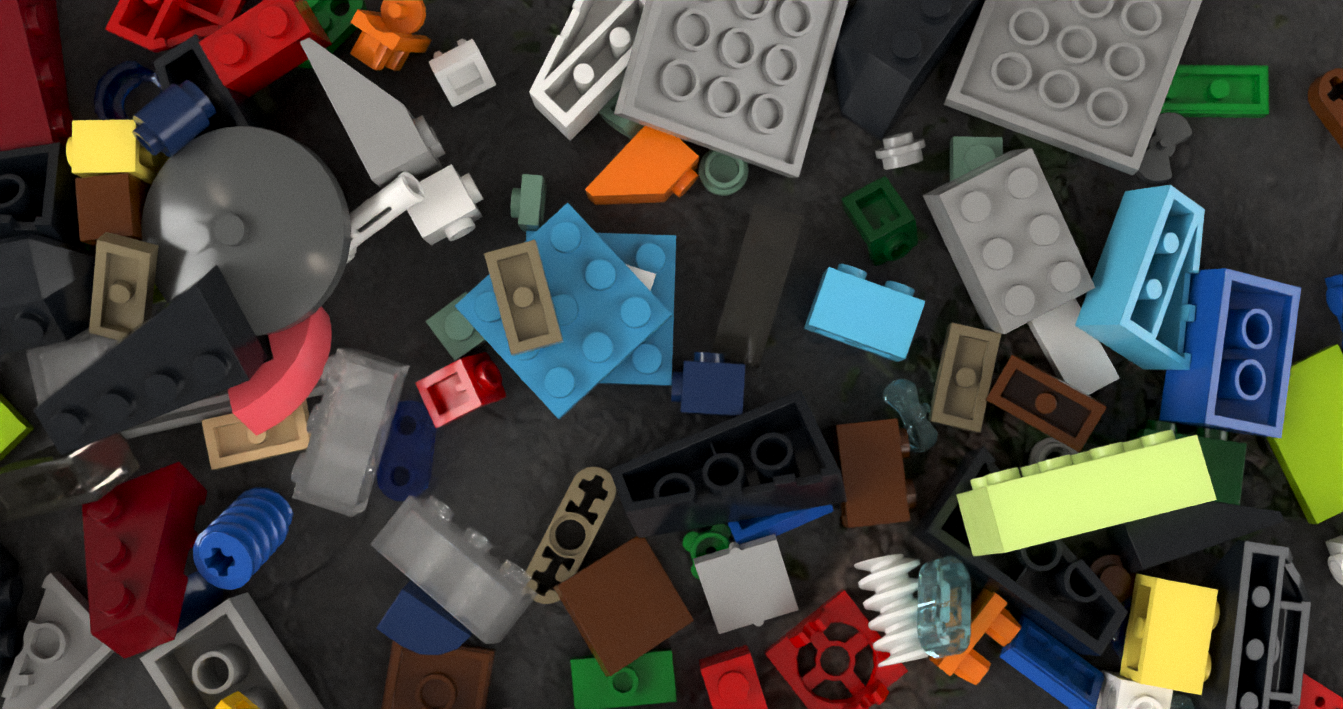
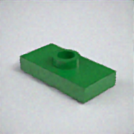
M672 648L649 650L608 677L605 676L594 655L571 657L575 709H607L677 702Z

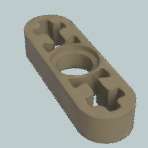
M588 467L578 472L573 478L524 575L525 591L534 601L541 604H552L560 600L553 587L546 593L538 590L540 581L534 577L536 570L545 572L554 558L544 555L547 546L557 555L575 560L572 568H569L564 562L561 563L555 575L557 581L563 582L578 572L617 494L616 486L608 470L601 467ZM598 475L604 479L602 488L608 491V495L605 500L597 497L592 502L588 512L598 514L595 523H592L584 514L568 511L567 507L571 500L578 507L581 506L586 496V491L580 487L583 479L592 481ZM565 520L578 521L585 529V540L576 549L564 548L557 540V528Z

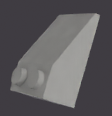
M311 38L300 42L362 163L375 184L383 189L403 171L412 174L420 182L443 169L438 158L446 153L432 127H429L423 115L414 118L404 104Z

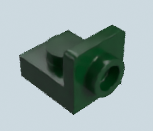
M886 176L841 199L844 211L866 242L869 257L875 266H879L888 260L896 261L901 259L918 244L916 219Z

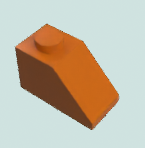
M644 126L585 189L587 197L595 205L666 202L673 193L680 198L699 177L695 172V169L698 167L699 156L680 138Z

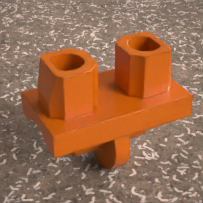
M383 0L381 12L357 9L350 23L361 29L362 32L350 54L374 70H382L385 66L393 71H400L410 52L425 53L432 40L425 35L412 34L421 28L426 18V7L423 0Z
M983 588L961 618L960 615L971 601L960 592H958L948 607L936 599L929 606L940 617L935 622L936 626L929 630L928 633L938 641H941L949 629L953 627L940 643L941 647L933 652L929 660L950 677L954 673L974 685L981 681L991 665L987 659L973 649L983 634L986 633L998 644L1005 647L1021 629V625L1004 608L1008 602L986 588Z

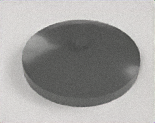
M249 126L226 127L205 133L191 140L175 155L170 157L158 172L149 189L141 220L142 241L159 245L155 285L167 302L172 300L217 265L256 336L279 333L294 327L313 315L327 301L338 285L345 270L351 243V225L347 202L337 179L329 167L319 156L300 142L271 130Z

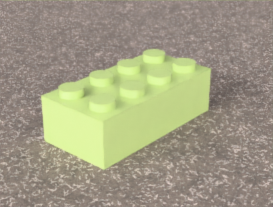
M1173 429L1021 467L1022 477L1018 467L991 473L970 480L972 490L956 495L973 556L1006 553L1217 500L1198 436L1193 435L1176 440Z

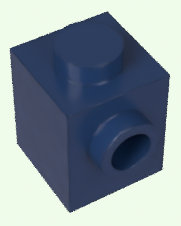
M695 352L694 361H684L683 372H673L671 402H680V413L731 417L743 414L745 364L724 363V354Z

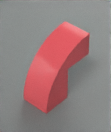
M322 306L313 315L294 327L268 335L273 359L263 363L249 381L227 389L232 413L256 436L271 429L291 415L310 395L318 383L328 361L332 340L330 317Z

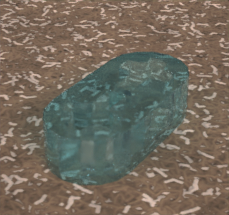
M945 556L923 564L919 571L917 633L921 647L933 658L959 655L966 651L970 643V576L965 565L954 556Z

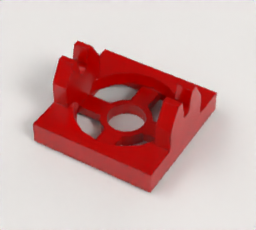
M844 589L837 592L764 651L765 655L808 709H869L874 704L881 705L889 694L887 688L908 672L902 663L878 667L879 663L890 657V653L874 650L873 643L882 637L877 631L869 629L868 619ZM830 623H843L858 630L845 642L837 639L828 640L823 633ZM811 642L817 649L814 656L815 666L800 676L797 656L800 648ZM869 644L873 652L874 666L870 679L865 686L853 670L856 664L855 655ZM831 646L843 647L849 655L848 667L840 674H829L821 667V655L825 649ZM825 679L842 681L853 696L846 699L830 700L816 695L812 689Z

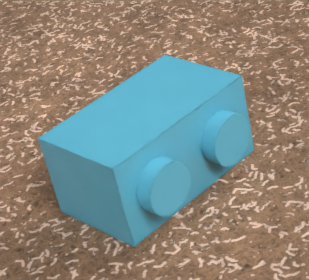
M839 264L837 269L828 267L822 275L804 329L895 362L906 359L925 301L913 297L915 290L904 284L886 281L885 286H881L865 280L867 273L859 268L846 264Z

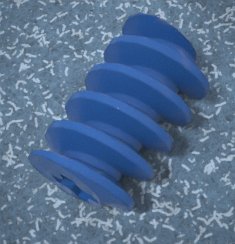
M255 487L244 491L196 538L193 546V561L202 577L208 583L221 589L233 590L245 585L252 578V575L260 569L286 540L289 531L288 526L291 524L293 511L288 501L279 493L269 488Z

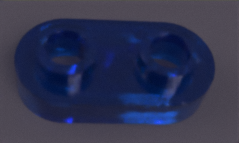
M411 400L398 402L387 411L383 420L377 467V483L382 493L395 501L416 499L426 491L430 483L437 428H435L423 403ZM406 416H411L416 421V429L411 435L403 434L400 429L401 420ZM400 466L407 468L410 473V480L404 486L397 484L394 480V472Z

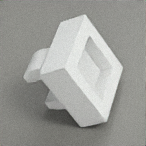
M460 39L457 41V47L444 54L437 51L434 53V59L428 61L452 107L496 85L473 39L469 41Z

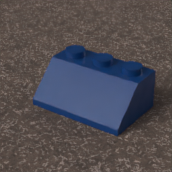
M1227 268L1199 270L1198 274H1191L1188 304L1196 306L1194 322H1186L1183 353L1191 354L1190 370H1166L1159 420L1197 428L1282 438L1301 287Z

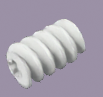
M894 554L854 564L856 569L871 571V574L858 582L859 588L876 592L875 595L863 602L864 608L881 613L868 623V627L870 630L881 631L886 634L873 643L874 650L890 653V657L879 663L878 667L926 658L941 647L940 641L924 639L923 637L924 633L936 626L935 620L923 619L918 616V613L931 605L930 600L913 596L915 591L926 585L925 579L912 578L908 575V572L921 564L920 559L904 557L903 554Z

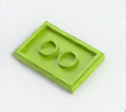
M1338 344L1329 345L1291 364L1282 438L1266 437L1310 524H1319L1343 512V353Z

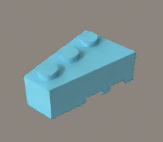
M1172 185L1125 191L1092 278L1095 288L1087 292L1075 326L1143 370H1190L1191 354L1183 353L1186 322H1194L1196 306L1188 304L1191 274L1199 273L1205 209Z

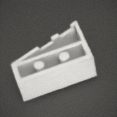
M646 0L574 1L572 5L573 10L561 34L557 35L529 91L535 108L570 141L621 89Z

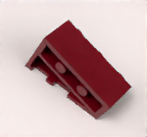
M0 0V151L58 142L66 148L68 138L72 137V120L74 119L69 110L56 0Z
M180 462L173 463L81 499L90 632L124 659L175 640L188 582L184 569L189 548H193L198 533L194 530L198 506L205 505L208 492Z

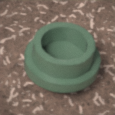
M711 149L705 153L699 165V178L702 185L709 192L718 196H729L738 192L746 183L749 172L747 162Z

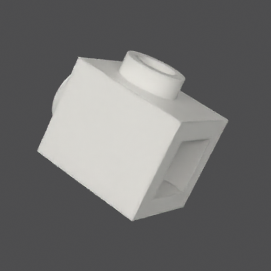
M451 164L419 182L425 193L424 199L415 203L407 211L426 242L433 245L446 237L449 241H454L475 229L474 221L483 217L476 203L483 200V197L469 173L460 177Z

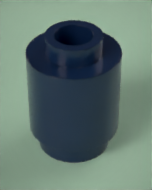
M185 80L179 86L171 84L134 114L133 120L138 127L132 133L139 143L152 155L156 156L159 152H162L166 156L172 157L210 125L208 119L216 113V110L208 97L194 83Z

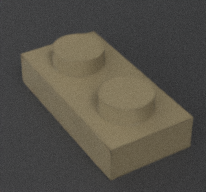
M105 232L97 239L89 333L119 341L151 316L159 245Z
M536 240L484 253L511 355L516 356L563 343L564 340Z
M957 323L948 324L927 422L975 433L981 432L987 404L986 398L989 395L1001 333Z

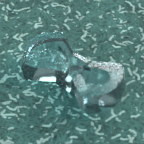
M903 378L892 381L884 389L883 400L900 414L904 428H906L908 433L910 451L915 453L926 452L935 445L938 436L936 429L925 418L926 414L931 411V407L928 403L919 405L917 387L914 383Z

